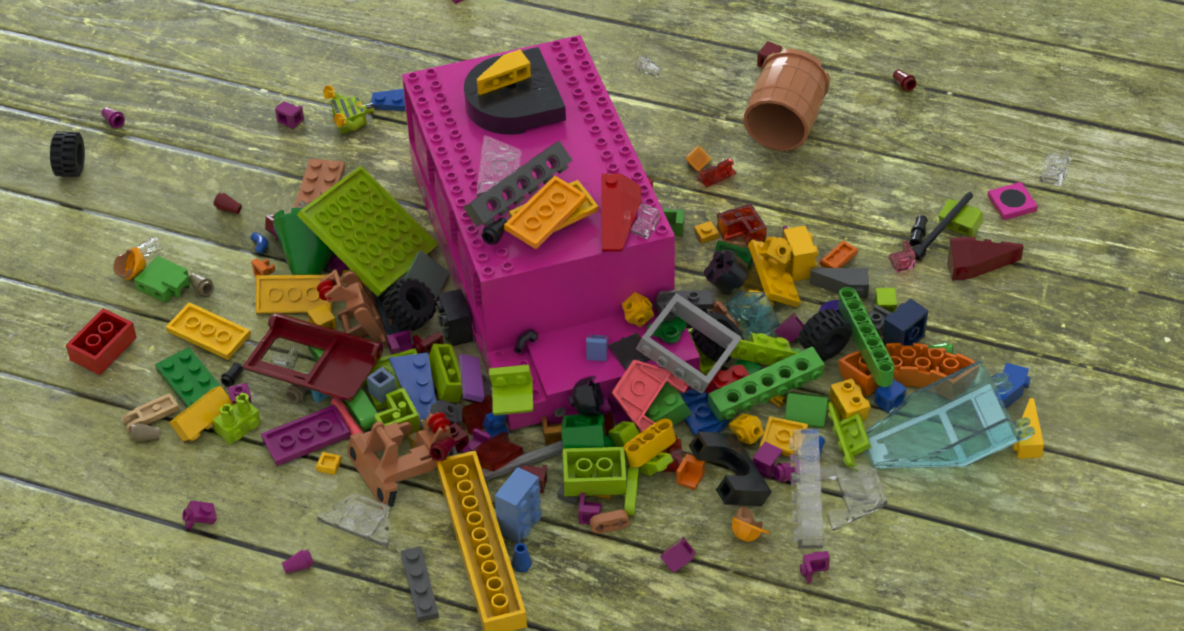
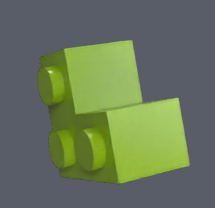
M401 388L385 394L388 410L375 414V423L382 422L386 426L395 422L398 425L410 422L413 429L409 434L420 431L419 414L406 390Z

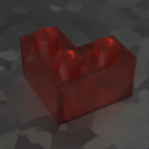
M751 203L717 214V230L724 241L742 236L747 245L751 240L765 243L767 226Z

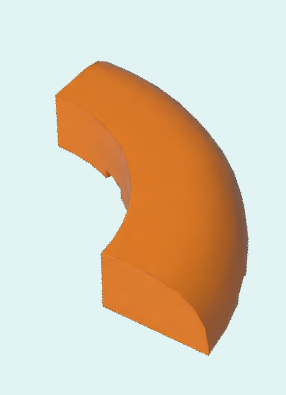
M888 343L885 347L895 366L894 380L903 384L904 387L928 389L942 394L949 399H952L970 385L979 367V363L959 353L957 355L948 353L945 348L941 347L940 349L928 348V345L913 343V346H902L901 343ZM857 350L839 359L838 364L841 376L844 380L852 378L855 384L860 386L862 395L867 397L875 393V390L880 387L876 384L861 352Z

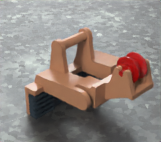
M336 269L321 279L317 286L321 300L328 301V303L345 300L347 308L339 311L337 314L338 319L342 322L345 333L359 337L369 335L373 341L383 343L387 349V335L405 331L404 328L399 329L398 325H393L391 323L392 320L387 317V312L384 311L385 305L383 301L385 300V295L392 289L391 286L377 296L368 287H365L355 272L348 271L344 273L342 282ZM355 317L360 324L351 328L349 318Z
M442 412L429 414L425 421L424 430L417 433L416 448L410 449L409 454L398 457V446L402 444L403 436L408 435L412 431L413 426L410 422H404L399 425L395 422L386 426L382 422H376L372 426L371 431L364 434L360 432L350 436L347 455L383 509L394 506L396 490H398L396 482L432 471L436 468V461L429 454L430 446L448 436L452 437L449 428L450 421L446 419V415ZM385 450L381 461H379L375 453Z

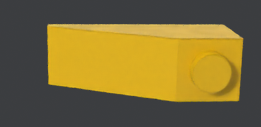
M520 49L503 55L477 78L478 94L482 95L530 78L531 68L529 60Z
M1034 398L1029 399L1016 430V441L1012 442V450H1016L1017 459L1042 458L1044 442Z

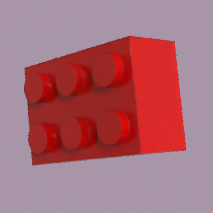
M102 308L66 344L70 361L101 375L137 338L134 324Z

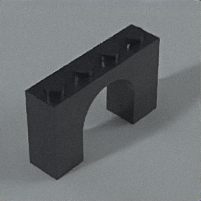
M698 431L689 444V448L696 459L719 462L730 468L737 475H725L716 488L724 504L762 506L772 491L737 436L730 433Z

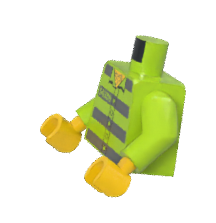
M326 85L323 89L324 98H331L333 121L336 122L341 134L357 131L360 127L367 124L366 115L375 113L373 104L362 105L358 96L344 97L336 92L334 93V88L330 85Z

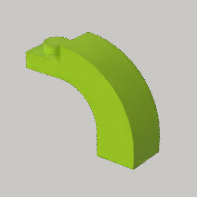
M622 421L608 431L616 447H624L628 441L639 434L635 424ZM661 452L640 466L639 472L652 476L656 472L665 470L673 459L669 453Z

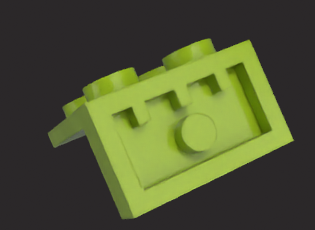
M530 366L489 368V376L492 383L493 415L533 412V377Z

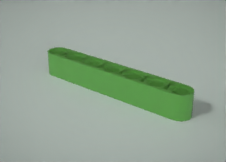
M844 287L839 291L838 309L843 319L852 328L851 335L876 384L881 387L891 386L894 380V363L857 292L853 288Z
M308 346L309 351L317 362L324 351ZM361 388L351 402L343 401L355 422L365 432L372 429V426L375 424L374 415L377 414V411Z

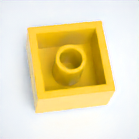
M805 225L784 229L783 239L787 240L788 245L793 247L791 251L792 256L787 262L793 282L810 279L811 268H817L816 257H818V249L816 245H813L811 232L808 233Z

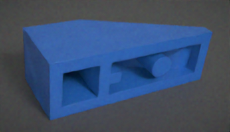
M1005 363L995 394L1003 411L1023 395L1024 388H1029L1031 377H1028L1029 368Z

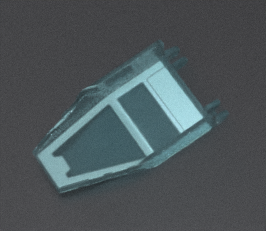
M977 361L905 397L904 402L899 407L891 409L889 411L890 414L884 420H879L866 431L872 448L866 451L874 469L966 467L1014 443L1029 439V437L1033 436L1035 430L1033 427H1029L1031 422L1027 417L1014 422L1011 420L1000 394H1005L1013 389L1012 382H1006L1009 380L1008 374L1002 372L990 376L984 363Z

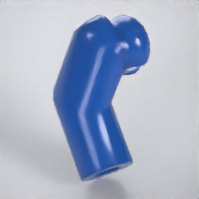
M257 232L252 233L251 240L258 244L255 247V251L263 254L265 249H268V240Z

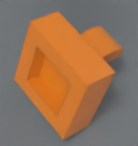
M256 258L251 261L255 276L270 275L275 272V265H270L269 259L261 261Z

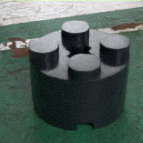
M718 250L714 253L712 261L705 268L703 274L721 292L731 294L733 293L731 290L734 288L739 289L745 283L749 275L747 270L749 266L731 250Z

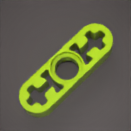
M628 467L625 511L628 516H635L639 467Z

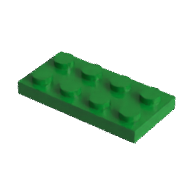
M190 347L155 364L156 370L186 408L211 389L220 386Z

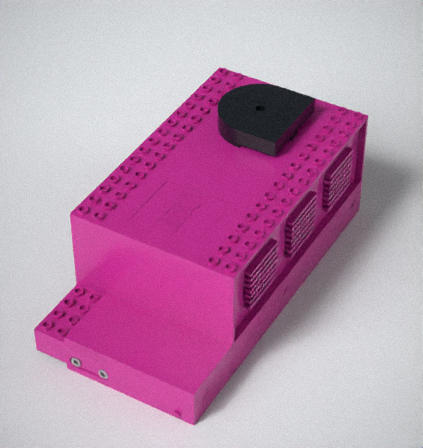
M581 35L402 74L412 171L456 290L462 289L471 314L473 337L487 374L489 376V368L530 366L533 377V412L507 414L506 421L510 431L542 423V416H546V421L550 425L562 423L564 415L580 414L575 407L571 406L569 396L572 395L575 383L582 378L596 376V379H594L595 384L599 382L603 397L608 396L611 404V400L615 399L611 392L633 360L665 369L649 357L643 355L636 347L647 332L648 325L653 324L659 316L653 306L658 292L674 290L675 235ZM520 49L530 62L531 77L479 95L477 91V78L503 55ZM560 141L572 161L567 164L568 169L560 174L558 172L554 173L553 177L557 176L568 184L579 180L599 206L598 212L553 232L537 249H534L506 230L497 244L489 245L485 243L481 236L485 226L482 224L476 227L463 207L543 150ZM546 161L547 166L551 168L550 162ZM532 171V176L536 179V173ZM601 174H623L641 186V206L637 211L636 219L631 226L623 251H602ZM517 181L518 188L522 190L521 183ZM543 182L538 185L539 189L531 195L529 193L523 195L525 199L519 204L514 205L512 203L509 205V211L526 204L545 184ZM502 192V197L507 200V195ZM487 202L488 209L492 211V205ZM509 211L501 216L497 214L493 218L497 221L502 217L508 221L510 219ZM634 292L649 299L654 314L641 328L627 322L622 303ZM687 328L681 332L680 340L676 343H666L659 337L651 336V339L700 372V356ZM528 329H534V332L538 333L537 340L535 342L528 340L523 353H515L514 347L517 337ZM589 334L609 336L607 361L587 360L586 338ZM688 386V388L686 389V391H687V390H693L694 388H691V386Z

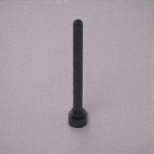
M967 192L921 244L914 245L909 251L913 258L921 261L926 256V249L972 199V192Z

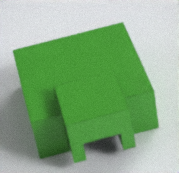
M157 256L134 279L137 290L164 303H167L172 298L171 295L179 298L181 296L180 291L184 287H190L187 269L160 256Z

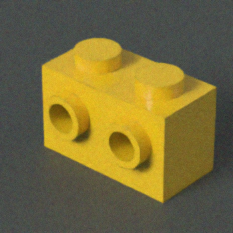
M852 378L830 386V399L837 408L842 420L857 413L861 416L862 421L868 419L869 410H871L868 399L863 397L860 386L856 385Z

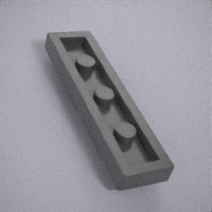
M421 546L402 550L401 557L418 622L439 618Z

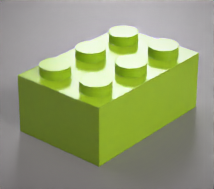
M624 447L563 449L564 497L580 496L581 492L585 493V496L626 495Z

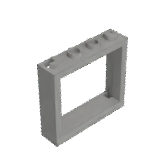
M676 293L643 335L636 349L702 394L742 337ZM670 312L726 349L707 376L651 339V336Z

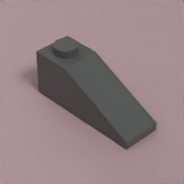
M811 268L810 284L839 294L840 289L850 287L855 289L859 298H868V268Z

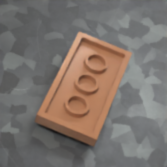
M309 159L294 208H304L342 179L345 162Z

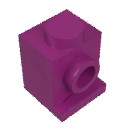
M283 101L275 108L277 122L289 128H296L304 120L303 107L301 105L296 107Z

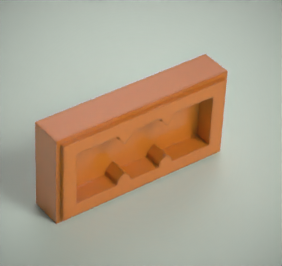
M843 240L820 260V266L823 268H842L858 254V249Z

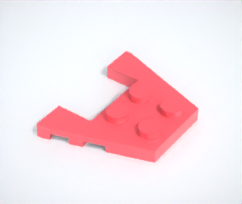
M633 360L611 394L640 432H643L655 423L644 414L664 384L668 383L681 393H684L689 385L676 378L666 369Z

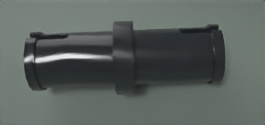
M924 215L916 217L915 225L911 229L912 235L909 240L911 247L921 244L922 238L926 234L925 227L928 219Z

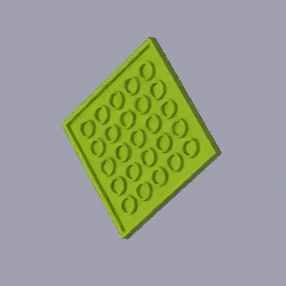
M361 165L301 209L297 214L377 296L407 273L416 254L420 250L428 255L439 245Z

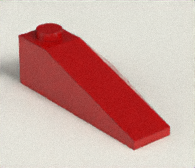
M601 174L602 251H623L631 226L641 206V186L623 174Z

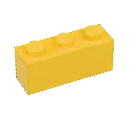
M220 385L211 389L169 423L182 441L190 440L192 442L201 435V430L204 428L207 430L214 425L213 419L221 414V406L224 407V404H234Z

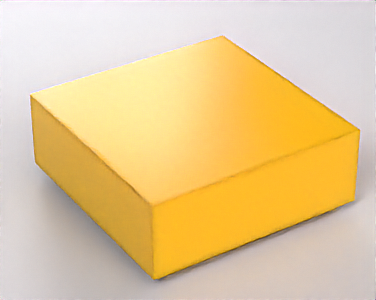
M322 452L316 465V471L336 475L342 461L341 455Z

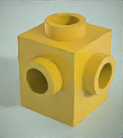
M767 237L759 255L765 257L771 265H782L790 260L793 247L788 245V241L783 238Z
M636 292L622 303L625 319L630 324H635L641 328L654 316L649 299Z
M742 413L729 423L732 434H735L742 443L751 445L756 443L765 434L762 422L756 416Z

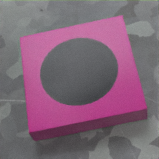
M1022 182L988 191V198L1003 220L1037 211L1038 205Z

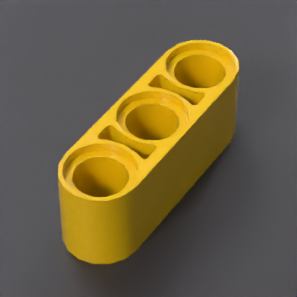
M661 419L625 444L624 450L630 467L644 465L676 441L671 420Z

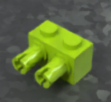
M240 393V397L237 395V403L234 405L224 404V407L221 406V414L213 419L215 432L229 445L241 439L242 436L261 424L259 410L249 402V397L246 393Z

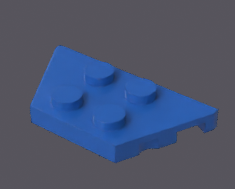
M687 390V393H680L692 413L684 421L694 437L698 431L720 433L730 423V419L718 421L708 405V395L705 391L702 394L696 390Z

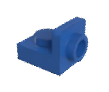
M492 412L485 416L483 428L491 436L492 442L508 436L509 431L504 424L507 414L493 415Z

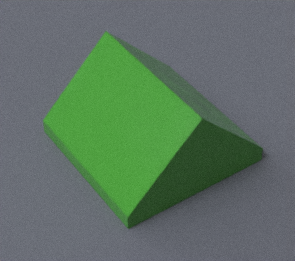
M789 391L785 419L808 424V427L824 429L829 396Z

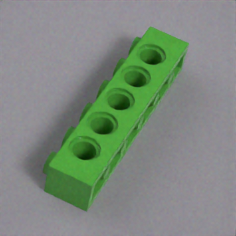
M810 347L709 393L708 405L719 422L725 419H732L736 414L747 412L753 406L760 403L764 404L777 395L782 396L788 390L799 388L810 380L819 379L823 375L825 364L815 349Z

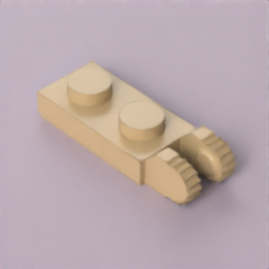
M168 393L134 408V410L123 415L121 420L123 424H127L126 429L128 432H131V424L141 423L148 425L180 411L172 394Z

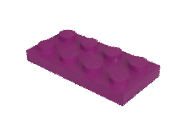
M335 405L261 433V438L276 466L351 436Z

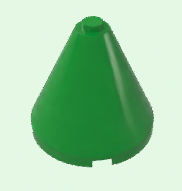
M291 208V213L284 214V210L276 212L273 217V226L292 275H321L334 252L297 216L298 212L303 208Z

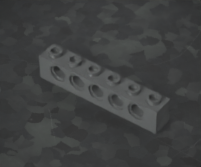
M558 141L463 208L476 227L482 224L486 227L495 221L493 218L495 215L499 214L501 216L510 210L509 205L512 203L517 205L525 199L523 195L526 193L531 195L539 189L538 185L542 182L544 184L548 183L553 178L554 173L558 172L560 174L568 169L567 164L572 159L561 142ZM546 161L550 162L551 168L547 166ZM532 171L536 173V179L532 176ZM517 181L521 183L522 190L518 188ZM502 192L507 195V200L502 197ZM487 202L492 205V211L488 209Z

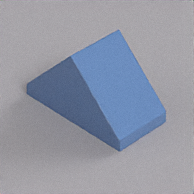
M589 334L586 338L587 360L607 361L609 336Z

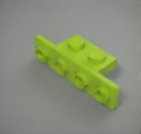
M751 333L750 341L740 340L730 356L770 366L799 352L791 351L789 341L784 338H773L763 333Z
M830 401L827 403L829 407L827 414L830 420L834 422L832 428L835 435L840 439L837 443L840 450L845 454L843 457L844 463L847 468L851 467L856 473L859 469L854 456L872 448L864 423L859 413L842 421L837 408Z

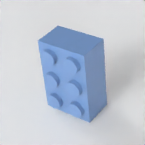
M519 467L515 469L495 494L496 517L501 534L516 543H520L523 538L529 535L531 527L538 523L542 516L539 477Z

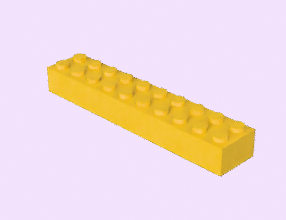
M476 451L449 456L444 461H436L439 481L483 631H514L527 628L526 611Z

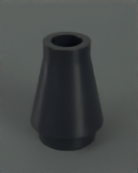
M501 217L485 227L481 234L483 241L489 245L497 244L505 232L504 224L507 220Z

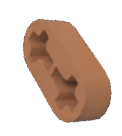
M625 510L597 514L589 521L592 532L596 534L620 530L630 524Z

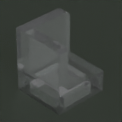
M641 203L638 208V219L631 227V232L648 239L659 224L660 210Z
M292 345L288 354L272 353L270 358L271 364L293 370L298 360L297 348Z

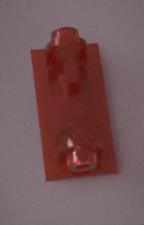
M726 158L724 161L717 163V166L713 165L703 169L697 175V178L706 187H709L737 174V172L732 168V165H734L733 160Z
M676 434V441L662 451L663 453H669L673 459L662 472H677L682 462V443Z

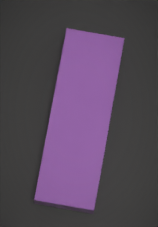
M461 354L459 366L463 398L482 402L485 397L480 360L477 357Z

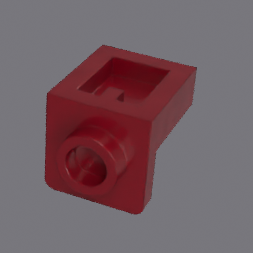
M437 331L424 340L414 335L412 347L413 349L416 348L417 354L428 353L429 356L433 344H444L443 335Z

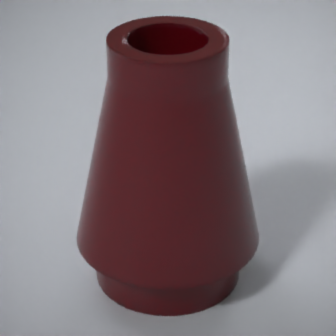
M900 69L894 71L893 78L902 90L911 91L916 87L917 82L913 75L905 73Z
M218 193L214 199L213 205L218 210L239 214L242 209V204L226 193Z
M448 436L433 443L429 450L431 458L435 461L446 460L455 446V440Z

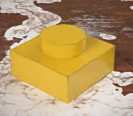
M711 221L694 226V232L701 243L719 238V233Z

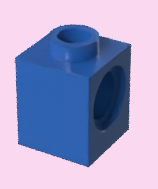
M893 380L891 386H880L875 390L874 403L889 414L905 402L906 388L896 380Z

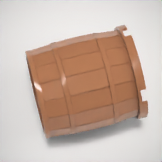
M783 49L780 53L768 55L761 67V74L756 80L744 113V126L748 134L757 143L769 149L787 151L802 146L806 141L819 115L823 99L830 88L828 71L825 72L821 67L822 63L816 57L805 51L795 49Z

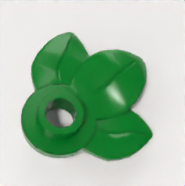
M676 317L673 321H663L653 336L661 338L666 343H676L680 340L681 332L686 329V322L679 317Z

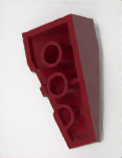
M975 237L951 238L947 261L952 281L972 279L1022 260L1024 246L1023 244L1005 241L994 243L991 239L979 241Z

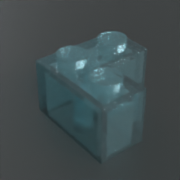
M739 291L725 303L728 313L732 318L737 321H745L750 333H763L768 336L780 325L765 292Z

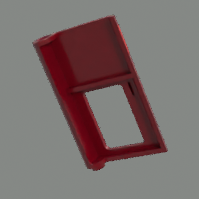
M275 313L270 316L268 321L270 329L260 340L242 368L351 402L380 360L383 353V344ZM277 338L324 351L308 374L261 361Z

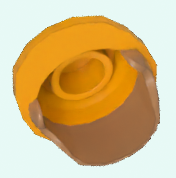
M138 247L127 249L126 253L118 255L113 264L115 274L123 277L125 280L136 278L146 268L145 258Z
M740 506L735 516L731 518L733 519V533L743 541H754L762 533L770 534V531L762 528V521L755 522L753 512L746 507Z

